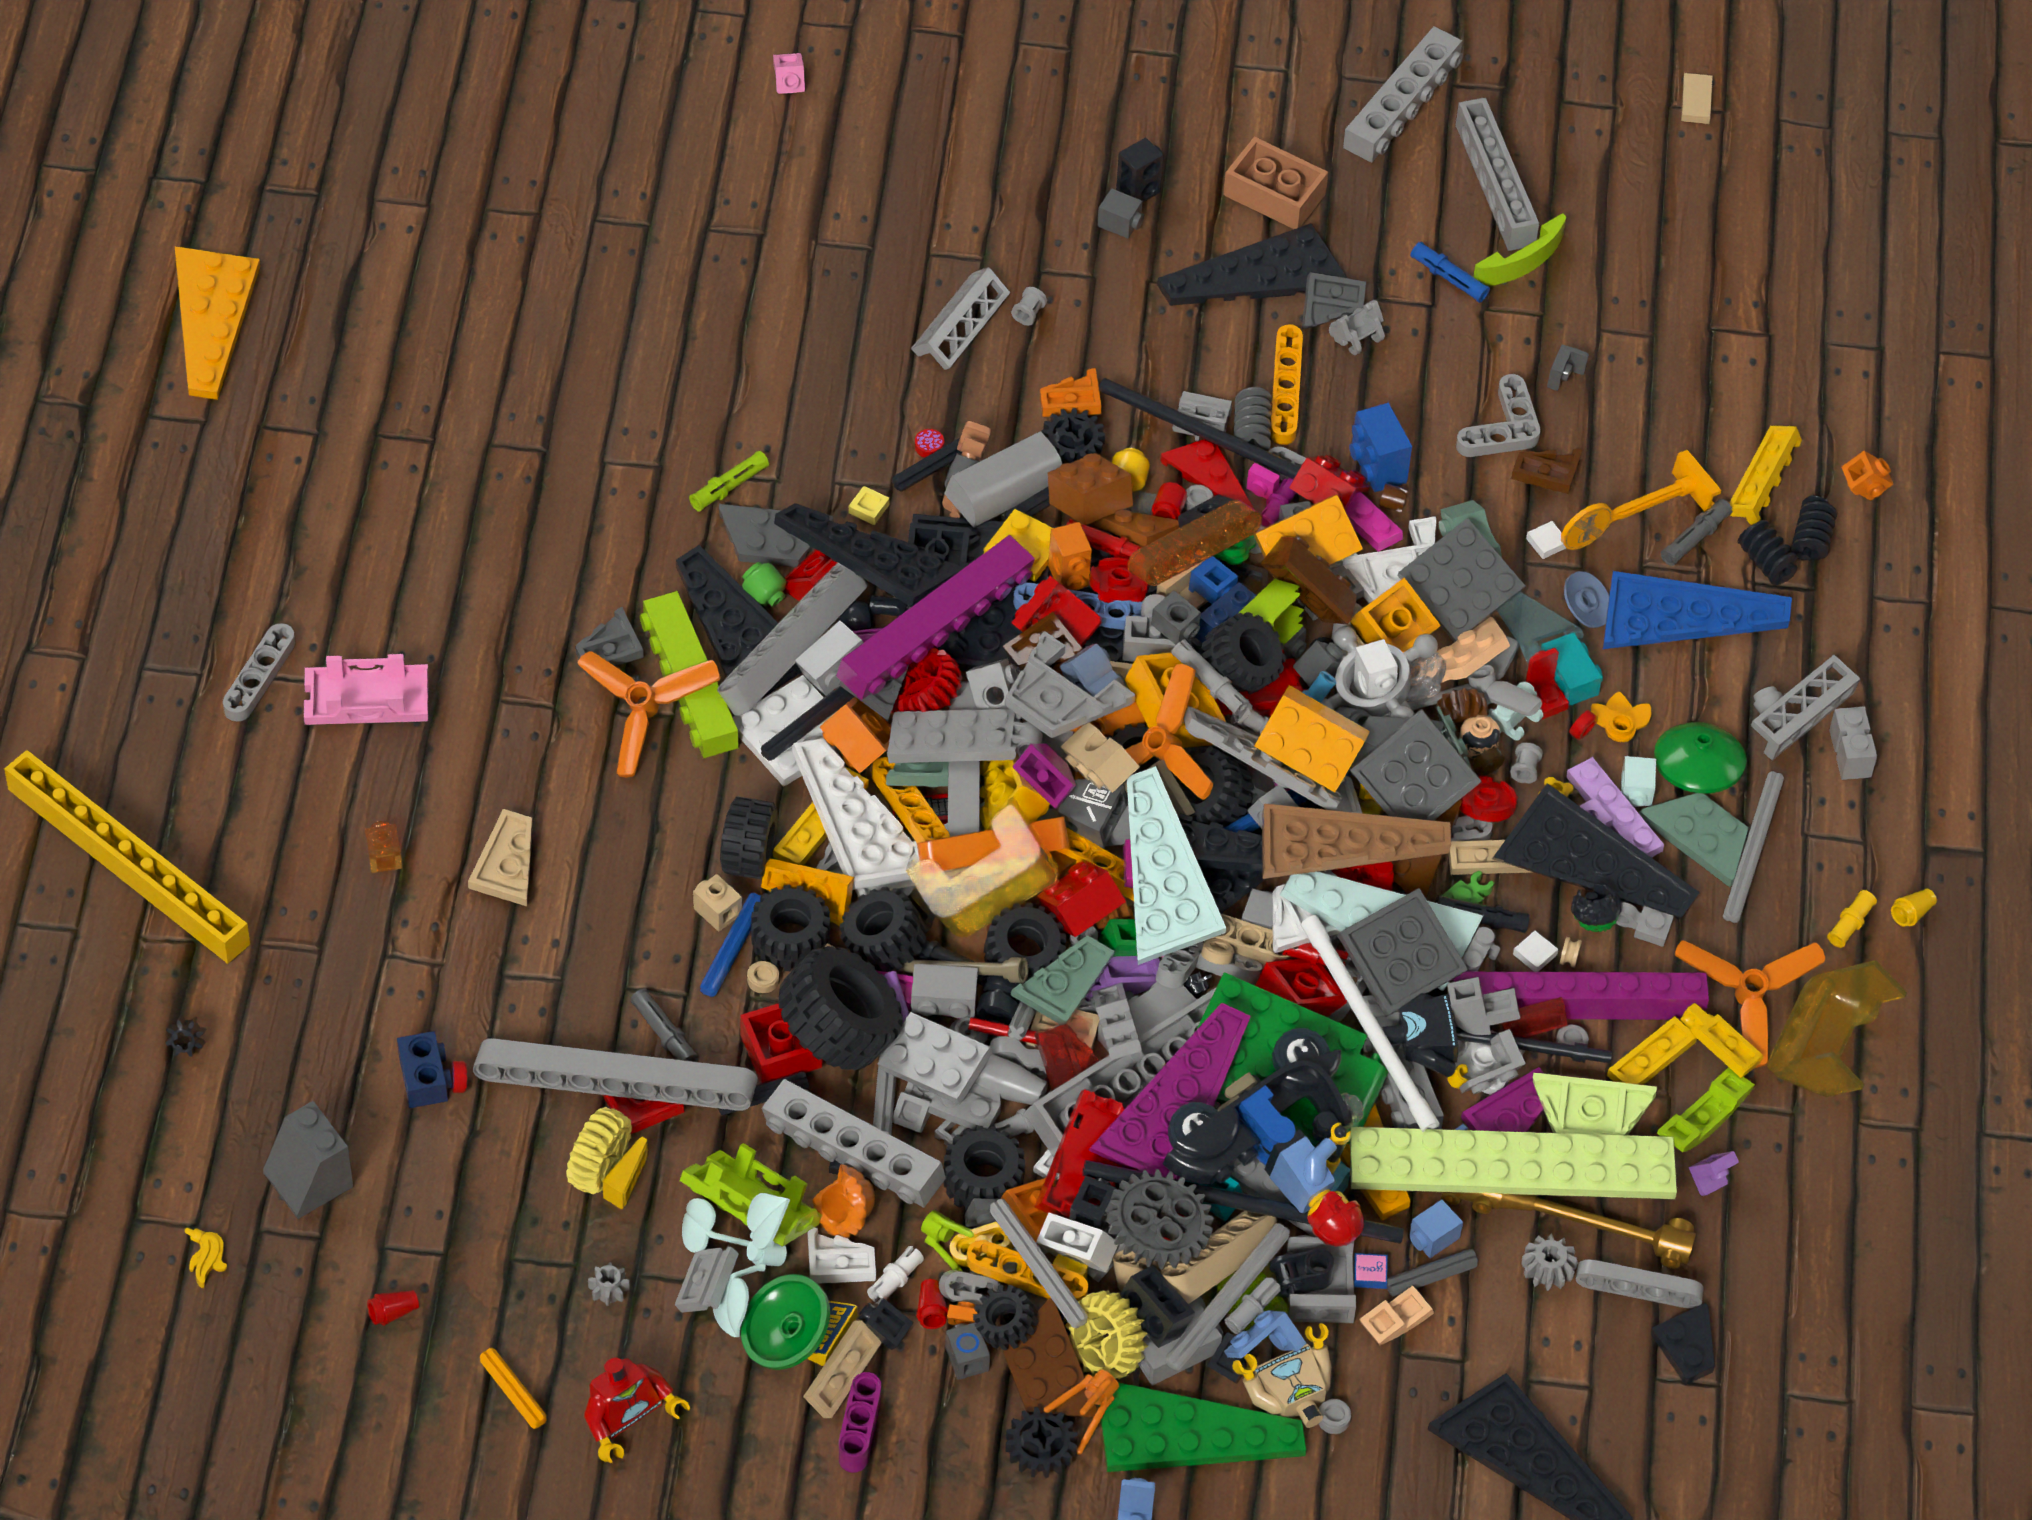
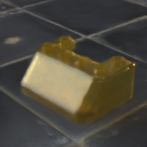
M1014 796L1008 800L1005 808L994 815L992 820V830L1002 847L951 879L948 878L941 865L933 859H922L917 863L911 860L907 864L905 871L931 911L957 937L971 936L992 923L996 914L1000 916L1002 909L1008 907L1011 910L1013 904L1024 903L1054 883L1058 877L1056 861Z

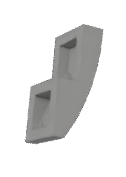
M908 1082L905 1092L900 1093L893 1113L892 1123L921 1133L931 1115L929 1113V1105L935 1094Z

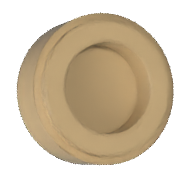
M1209 939L1204 942L1201 955L1209 962L1226 965L1232 961L1234 948L1225 941Z
M758 961L752 964L747 972L748 985L757 993L773 991L779 983L777 967L768 961Z

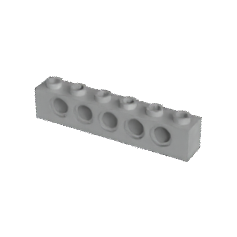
M1433 26L1345 129L1343 148L1371 163L1379 154L1383 155L1393 137H1398L1401 134L1405 123L1409 119L1413 120L1422 103H1427L1431 99L1434 89L1438 85L1444 84L1452 68L1456 69L1463 58V53H1461L1462 40Z
M1480 98L1459 102L1456 128L1508 251L1522 249L1537 240L1539 222L1487 99Z
M785 1079L762 1107L766 1125L775 1133L782 1134L783 1132L789 1135L801 1147L807 1148L809 1146L817 1150L824 1159L830 1162L836 1160L848 1167L855 1168L865 1177L869 1178L875 1186L882 1190L888 1188L894 1191L908 1204H913L914 1202L924 1208L946 1179L942 1163L939 1160ZM804 1116L803 1118L796 1120L797 1117ZM824 1130H830L827 1133H821ZM856 1143L853 1147H847L850 1144ZM883 1157L879 1161H873L876 1158ZM909 1171L906 1175H899L902 1172Z

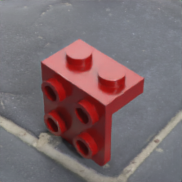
M1326 454L1325 457L1321 455L1306 457L1289 488L1314 504L1333 495H1338L1346 511L1355 494L1367 492L1370 485L1364 482L1366 477L1354 470H1350V472L1340 467L1341 462L1338 459Z
M1049 576L1047 580H1043L1037 585L1034 590V596L1028 603L1019 607L1015 613V619L1012 621L1013 625L1024 632L1053 612L1082 647L1100 626L1102 618L1060 582Z

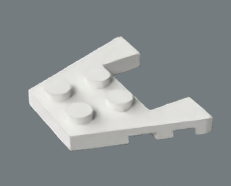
M1436 517L1409 521L1408 528L1414 546L1360 555L1354 553L1342 559L1343 566L1351 571L1364 588V598L1369 604L1401 580L1397 576L1399 571L1435 544Z

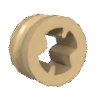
M1566 937L1560 964L1564 965V963L1568 962L1571 964V967L1575 968L1582 940L1572 942L1570 937Z

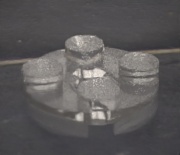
M1436 652L1430 658L1419 657L1415 659L1410 667L1411 688L1405 699L1407 703L1417 702L1426 697H1435L1441 690L1440 683L1446 672V660L1439 652ZM1399 668L1397 671V682L1400 674Z

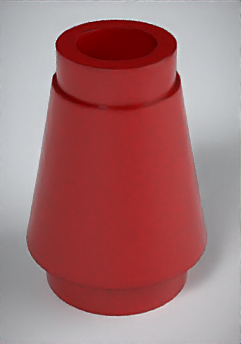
M926 1279L920 1284L916 1317L924 1328L938 1329L946 1323L948 1308L944 1296L940 1292L939 1281Z
M414 1290L375 1294L374 1298L368 1299L367 1308L373 1324L381 1323L385 1326L418 1309L419 1301Z

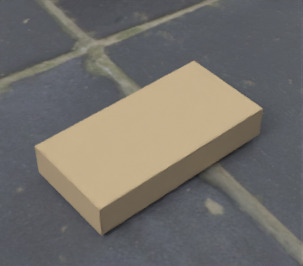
M1684 73L1681 121L1709 124L1712 76Z

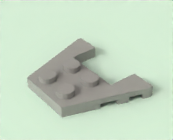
M1044 631L1039 638L1037 647L1029 655L1028 663L1024 670L1020 671L1007 694L1005 706L1053 738L1135 702V693L1115 679L1092 697L1050 668L1054 662L1065 654L1066 645Z

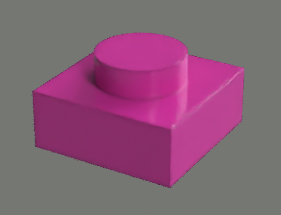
M1254 463L1248 470L1247 489L1259 497L1268 499L1279 488L1280 475Z

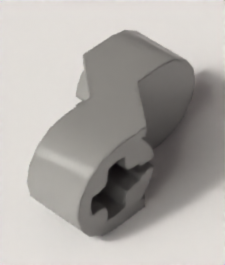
M1004 1036L991 1040L990 1048L993 1052L992 1054L1018 1064L1041 1079L1049 1076L1050 1057L1047 1052L1037 1049H1026L1015 1037Z

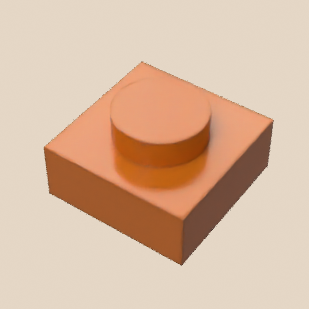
M962 1301L958 1302L957 1305L950 1304L947 1315L948 1324L975 1323L973 1314H978L974 1310L976 1304Z

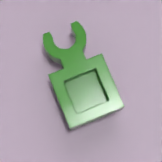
M1477 871L1471 876L1468 885L1460 880L1442 896L1482 905L1484 899L1482 897L1492 893L1494 882L1491 880L1486 885L1478 884L1482 878V872Z

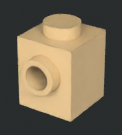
M718 874L708 881L700 882L693 891L694 909L718 932L733 922L742 909V897Z

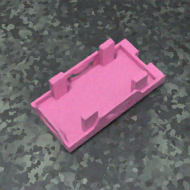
M388 654V658L344 660H342V656H326L327 667L305 668V692H310V700H304L305 725L428 721V664L404 665L403 654ZM357 665L358 668H373L375 667V665H383V668L381 669L379 667L373 670H359L353 668L351 670L349 666Z

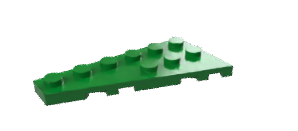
M1119 1382V1388L1113 1394L1115 1399L1108 1406L1100 1420L1107 1472L1303 1457L1306 1455L1302 1420Z

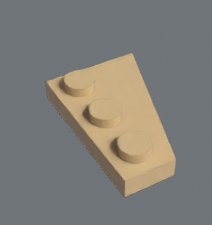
M506 809L502 810L468 880L469 889L527 906L533 827L532 817Z

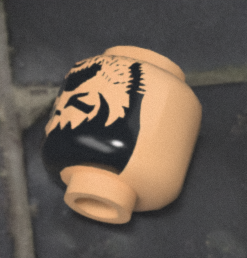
M1477 715L1463 722L1459 739L1461 738L1468 751L1467 757L1475 760L1484 751L1498 748L1500 728L1491 717Z

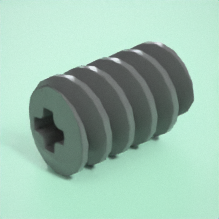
M1260 387L1243 389L1235 397L1234 437L1265 451L1270 448L1271 444L1270 411L1272 404L1270 402L1272 396L1267 390Z

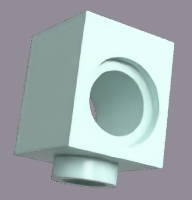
M1625 756L1621 774V792L1632 806H1652L1655 792L1656 759Z

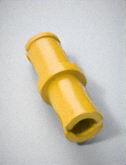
M1867 890L1860 891L1850 907L1843 909L1840 913L1841 919L1827 935L1831 944L1839 948L1844 947L1854 931L1859 930L1863 926L1864 918L1877 903L1876 897Z

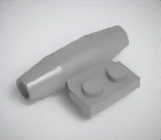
M992 1054L960 1105L935 1094L929 1105V1113L970 1128L973 1131H976V1126H983V1130H989L1000 1113V1099L1032 1105L1046 1095L1048 1083L1018 1064Z

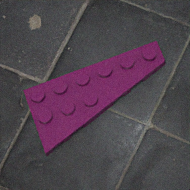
M1221 1003L1088 1150L1127 1169L1141 1172L1146 1170L1150 1174H1155L1156 1169H1159L1161 1176L1167 1177L1170 1170L1163 1166L1166 1155L1173 1150L1168 1136V1126L1172 1115L1181 1106L1191 1102H1202L1214 1106L1251 1016ZM1173 1174V1179L1179 1180L1181 1178Z

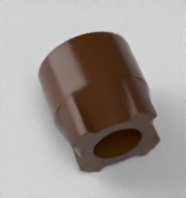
M1385 483L1379 506L1402 512L1408 490Z

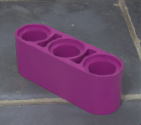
M870 1372L860 1373L852 1381L839 1437V1464L845 1471L850 1473L862 1471L868 1463L881 1405V1381L875 1374ZM863 1391H869L873 1394L869 1396H864L860 1393ZM863 1420L866 1421V1423L858 1425L855 1424L854 1421ZM850 1449H857L860 1452L856 1454H851L847 1451Z

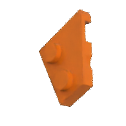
M1096 368L1087 370V376L1075 381L1071 376L1061 380L1058 384H1051L1041 388L1040 403L1042 417H1050L1052 413L1059 417L1061 409H1064L1069 414L1073 408H1076L1077 414H1082L1085 410L1088 411V415L1101 414V400Z
M1046 1178L1008 1189L1001 1197V1199L1008 1203L1035 1242L1048 1215L1034 1208Z

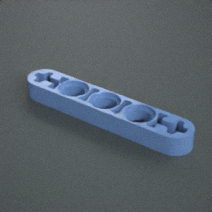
M1024 583L1015 588L1013 603L1017 610L1021 605L1030 601L1038 584ZM1069 590L1085 604H1090L1095 608L1093 611L1102 618V623L1100 624L1102 627L1124 630L1126 616H1130V612L1134 613L1133 616L1141 617L1143 602L1115 600L1114 602L1106 603L1098 599V594ZM1025 595L1031 596L1029 598V601L1023 600L1025 598ZM1112 609H1120L1125 615L1120 618H1114L1108 612Z

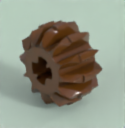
M1466 688L1458 691L1453 689L1452 693L1442 694V698L1437 701V706L1440 707L1443 715H1450L1456 732L1459 733L1466 719L1476 717L1477 715H1489L1487 700L1484 694L1478 692L1477 689L1466 690Z

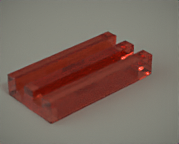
M1562 997L1519 1008L1520 1019L1502 1023L1503 1031L1510 1029L1512 1035L1517 1037H1528L1568 1026Z

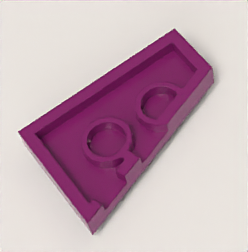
M1539 1067L1463 1111L1461 1119L1472 1131L1527 1132L1544 1112L1533 1084V1073L1544 1074Z

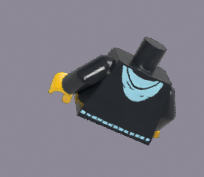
M1420 993L1399 1008V1025L1382 1027V1030L1391 1045L1402 1044L1405 1060L1439 1072L1447 1077L1452 1087L1459 1089L1468 1081V1079L1463 1077L1468 1073V1067L1465 1064H1460L1456 1067L1455 1064L1458 1060L1459 1045L1449 994L1435 997Z

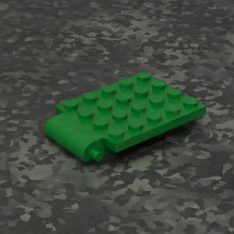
M1224 972L1198 1028L1221 1003L1251 1017L1215 1103L1223 1105L1230 1099L1225 1096L1226 1088L1245 1074L1250 1072L1251 1075H1255L1260 1081H1263L1276 1072L1272 1060L1276 1041L1287 1031L1306 1028L1315 1031L1323 1037L1329 1046L1330 1052L1341 1049V1063L1333 1082L1337 1086L1343 1101L1351 1107L1354 1113L1352 1127H1364L1388 1075V1071L1382 1065L1383 1061L1379 1054L1373 1053L1371 1058L1360 1054L1368 1035ZM1304 1097L1284 1110L1280 1115L1290 1119L1295 1126V1132L1300 1129L1311 1144L1316 1146L1319 1141L1315 1140L1312 1135V1123L1318 1112L1311 1102Z

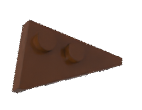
M1458 800L1434 821L1450 822V830L1452 831L1459 817L1462 801ZM1445 854L1391 861L1394 873L1393 885L1399 891L1403 890L1406 894L1420 888L1427 900L1432 883L1434 884L1437 877V869L1441 865Z

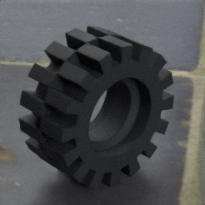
M1004 1285L998 1286V1292H995L993 1288L988 1290L990 1296L986 1298L982 1295L979 1299L983 1303L982 1306L976 1304L974 1308L978 1313L973 1314L976 1329L987 1343L996 1349L1000 1346L1002 1350H1008L1009 1344L1013 1349L1018 1348L1017 1342L1019 1340L1025 1344L1028 1341L1025 1335L1028 1333L1033 1336L1035 1332L1031 1325L1037 1326L1038 1320L1035 1317L1038 1316V1313L1033 1303L1021 1289H1016L1012 1285H1008V1289ZM1008 1309H1016L1014 1318L1004 1326L995 1325L996 1319L1002 1312Z

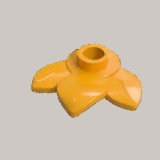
M1620 691L1616 692L1608 700L1606 706L1597 703L1591 705V712L1598 717L1596 724L1605 728L1608 737L1617 742L1631 740L1635 736L1636 730L1647 726L1651 718L1650 704L1645 703L1632 707Z

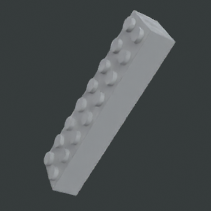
M1216 988L1140 1035L1138 1038L1142 1051L1115 1060H1111L1110 1055L1034 1102L1024 1112L1053 1157L1061 1142L1080 1092L1086 1089L1100 1097L1112 1098L1123 1103V1107L1126 1108L1197 1030ZM1082 1115L1077 1116L1073 1127L1078 1129V1123L1081 1121Z

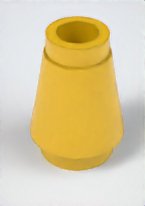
M1924 889L1898 898L1891 907V915L1898 925L1903 927L1913 926L1936 904L1937 898L1930 889Z

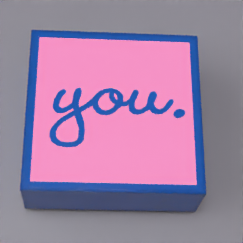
M1355 1253L1354 1287L1386 1289L1388 1255Z

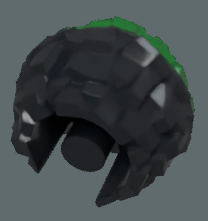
M1606 883L1594 884L1593 891L1587 893L1585 898L1581 896V890L1577 891V894L1573 896L1571 912L1574 915V919L1585 930L1606 932L1616 924L1622 910V903L1614 889L1607 887Z

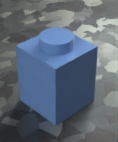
M1440 1200L1412 1219L1409 1234L1410 1240L1416 1249L1423 1250L1429 1258H1432L1460 1239L1463 1221L1443 1200Z

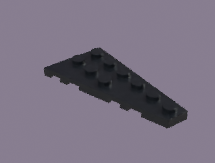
M698 545L676 559V569L726 677H728L777 626L778 622ZM797 663L762 698L802 673Z

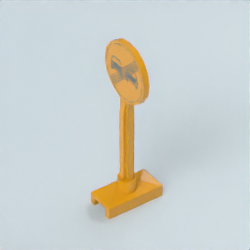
M1685 450L1678 453L1672 470V474L1677 479L1674 484L1620 505L1613 510L1606 503H1597L1586 507L1566 524L1561 533V542L1570 550L1583 548L1600 537L1609 527L1610 523L1624 519L1677 496L1683 497L1690 494L1703 511L1706 512L1715 504L1712 499L1721 493V489L1692 454Z

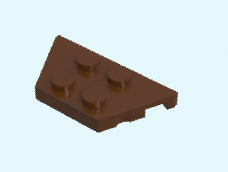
M1052 1298L1048 1299L1037 1311L1038 1316L1035 1317L1038 1320L1037 1326L1031 1325L1035 1330L1033 1336L1027 1333L1025 1337L1028 1341L1025 1344L1019 1340L1017 1342L1018 1348L1013 1349L1009 1344L1008 1350H1002L1028 1414H1033L1034 1407H1038L1040 1413H1045L1044 1408L1085 1378L1057 1306ZM1084 1388L1053 1409L1052 1415L1057 1416L1062 1412L1064 1417L1074 1416L1093 1419L1097 1412V1407L1094 1404L1085 1415L1080 1414L1081 1408L1088 1401L1085 1395L1086 1388Z

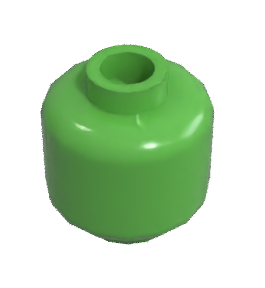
M757 562L742 576L744 579L742 588L762 607L768 604L774 607L786 596L783 591L787 586V581L771 563L762 564Z

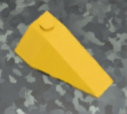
M1017 753L1014 760L980 761V775L984 776V785L980 788L979 796L984 798L985 804L979 809V817L984 830L1037 821L1049 809L1050 803L1013 768V765L1020 758Z

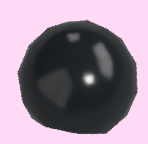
M855 600L837 618V622H843L851 631L871 629L869 604L862 600Z

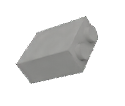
M1201 1297L1188 1304L1196 1313L1182 1336L1206 1309ZM1219 1323L1179 1371H1174L1171 1367H1168L1165 1361L1168 1353L1182 1336L1158 1348L1146 1335L1143 1341L1148 1347L1142 1351L1145 1358L1138 1364L1151 1385L1153 1386L1213 1356L1223 1338V1331Z

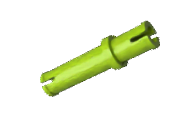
M757 451L754 455L734 466L720 477L711 478L708 481V485L689 496L691 505L700 512L717 499L723 500L728 496V492L769 466L767 457L763 452ZM746 468H748V470H747L746 472H744L743 474H741V475L738 476L737 478H734V476H736L737 474H739L740 472H742L743 470H745ZM724 484L723 487L710 494L711 491Z

